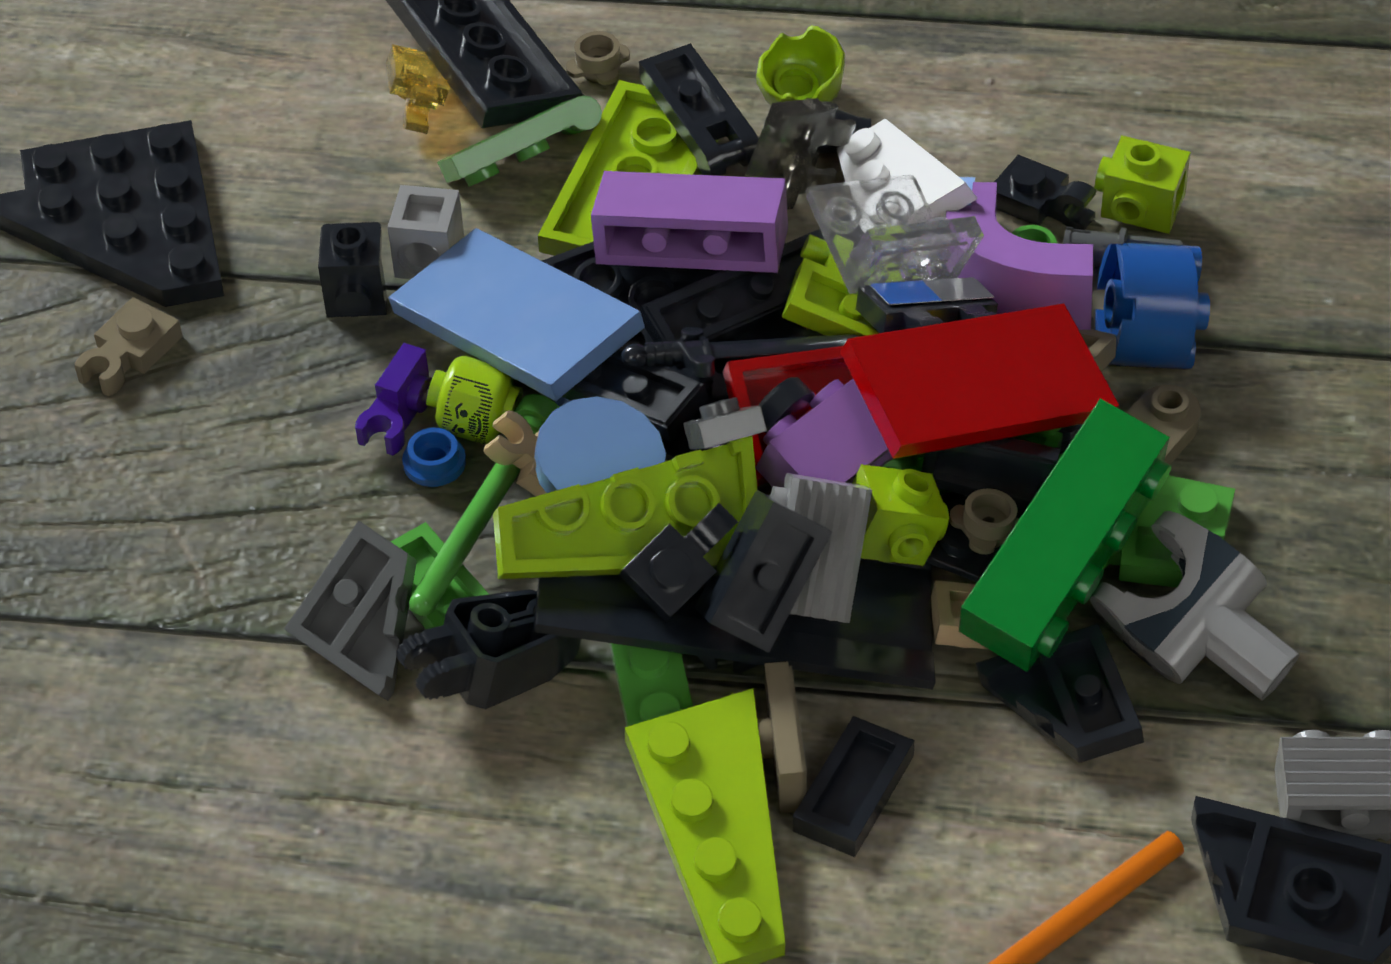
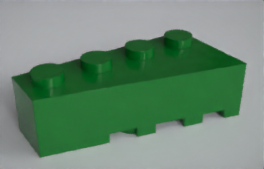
M1100 398L961 606L958 632L1026 672L1030 670L1040 654L1050 658L1058 648L1069 627V622L1065 621V619L1077 602L1084 605L1089 600L1104 573L1102 567L1114 551L1119 552L1123 548L1135 528L1138 517L1164 485L1172 468L1171 465L1164 462L1170 437Z

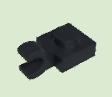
M1017 155L994 181L997 182L996 210L1033 225L1039 226L1049 216L1062 222L1067 227L1085 230L1095 218V212L1085 208L1096 195L1094 187L1082 181H1072L1069 183V174L1024 156Z
M718 503L685 537L669 523L618 575L666 622L717 572L703 556L738 521Z

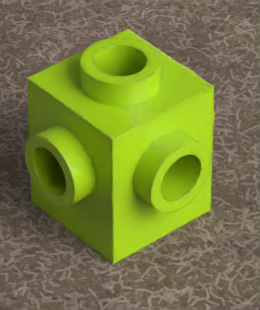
M1121 135L1112 158L1103 156L1096 174L1094 188L1096 191L1103 192L1101 217L1169 234L1186 194L1191 152Z
M861 464L852 484L864 485L872 489L861 558L886 563L896 562L924 566L936 542L944 537L949 522L947 505L942 501L933 475L914 469L901 470Z

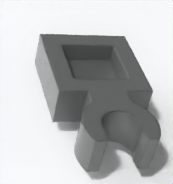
M737 397L699 407L701 419L683 423L690 449H704L767 431L761 407L740 408Z

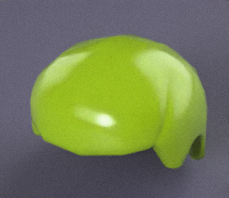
M811 25L804 34L795 37L781 33L770 45L769 50H766L759 58L756 73L757 85L770 106L788 113L791 101L805 103L806 98H810L828 105L838 96L841 90L845 68V53L837 37L819 26Z

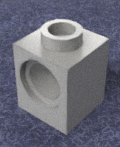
M400 185L387 227L395 278L412 279L465 237L459 190Z

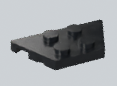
M1199 796L1195 797L1191 822L1227 941L1314 964H1383L1391 956V844Z

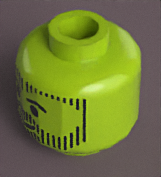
M460 356L453 360L447 372L435 371L429 386L426 404L436 408L435 418L438 428L448 430L454 436L488 444L501 434V432L492 427L493 422L506 411L515 410L522 399L523 387L516 386L514 378L486 362L471 356Z

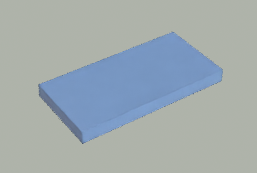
M477 228L388 297L393 312L398 316L555 401L645 328L639 310Z

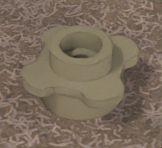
M588 32L580 36L575 42V58L566 62V72L573 78L584 77L593 83L612 84L619 79L618 70L621 64L629 61L630 50L627 46L619 44L618 39L608 32Z
M980 489L968 496L965 506L956 505L951 509L949 522L953 527L961 529L970 540L969 547L971 550L979 554H991L995 548L1005 542L1019 521V518H1016L1017 505L1008 494L996 489Z

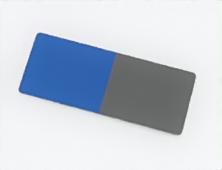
M973 277L871 284V287L890 305L994 298Z

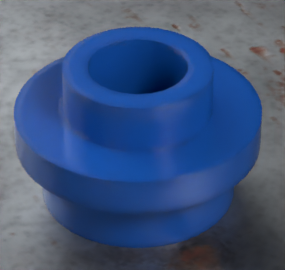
M426 428L415 433L410 438L402 457L404 471L408 478L419 485L427 487H438L453 482L462 474L466 465L464 447L451 432L442 428Z

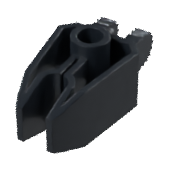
M529 589L453 599L446 611L444 624L423 630L422 633L416 632L414 635H409L407 639H403L402 644L398 645L399 649L396 650L398 655L396 656L406 670L410 669L412 671L416 669L418 671L419 668L423 667V671L418 673V678L415 679L417 682L415 685L425 699H438L440 696L447 697L460 693L466 704L486 710L552 680L578 654L581 639L534 632L537 591Z

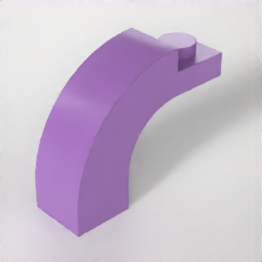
M973 182L972 191L978 199L959 211H946V273L948 279L968 277L977 279L994 296L992 299L998 303L996 314L1064 303L1078 330H1091L1093 244L1043 243L1027 240L1008 232L996 219L997 182Z

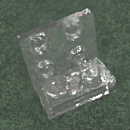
M913 175L812 186L806 195L809 206L849 294L858 293L859 286H871L874 283L957 278L984 237L975 216L954 219L942 216L934 217L919 183Z

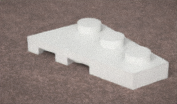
M883 119L870 128H864L855 132L845 144L837 148L858 230L877 260L946 218V211H958L978 199L965 181L887 119Z

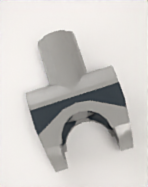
M1164 511L1151 527L1161 543L1172 552L1171 558L1180 567L1183 579L1179 586L1167 595L1157 598L1139 597L1129 591L1123 593L1116 587L1102 582L1089 598L1092 606L1107 626L1133 653L1168 680L1181 684L1206 656L1263 701L1282 682L1299 658L1298 652L1245 611L1266 587V578L1249 559L1218 535L1181 514Z

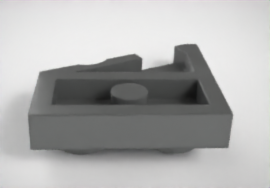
M358 521L284 630L388 701L395 689L399 666L396 650L399 649L398 645L403 643L417 560Z

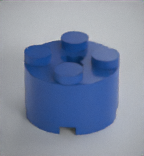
M1111 243L1107 246L1102 258L1097 289L1105 290L1104 310H1095V330L1116 335V357L1109 365L1192 369L1196 354L1195 331L1206 330L1210 316L1208 293L1198 292V281L1202 270V252L1199 246L1144 243Z

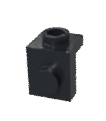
M380 223L324 224L321 227L318 269L327 318L387 315V292L381 258L382 229Z

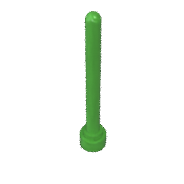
M529 394L520 400L513 412L520 414L529 423L533 434H536L552 411L559 408V406L548 397L539 394ZM495 463L410 597L409 606L415 615L421 617L428 616L434 611L521 469L513 464L500 465Z

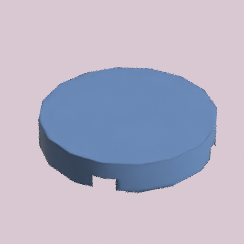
M598 396L575 399L552 411L539 429L534 453L536 461L535 471L539 484L546 493L577 484L582 486L607 479L613 474L638 467L642 469L665 462L666 452L659 431L642 412L622 401Z

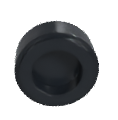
M791 377L784 380L772 389L759 403L758 406L761 407L767 431L762 432L764 435L787 415L792 414L796 420H799L810 408L809 404L815 397V393L800 378Z

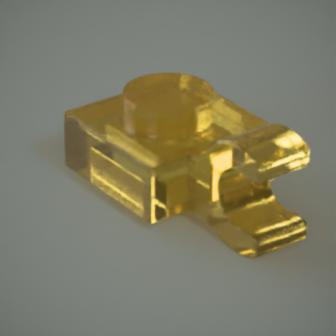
M392 44L385 62L389 93L398 95L406 100L403 114L404 129L427 134L429 130L428 115L430 109L436 110L438 105L444 106L451 87L425 52Z

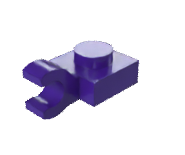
M403 343L375 384L377 398L369 409L361 413L356 420L355 429L359 445L365 446L369 442L370 437L375 433L386 432L384 440L387 454L394 456L403 448L406 440L405 430L416 413H422L428 407L426 401L432 378L429 377L426 349Z

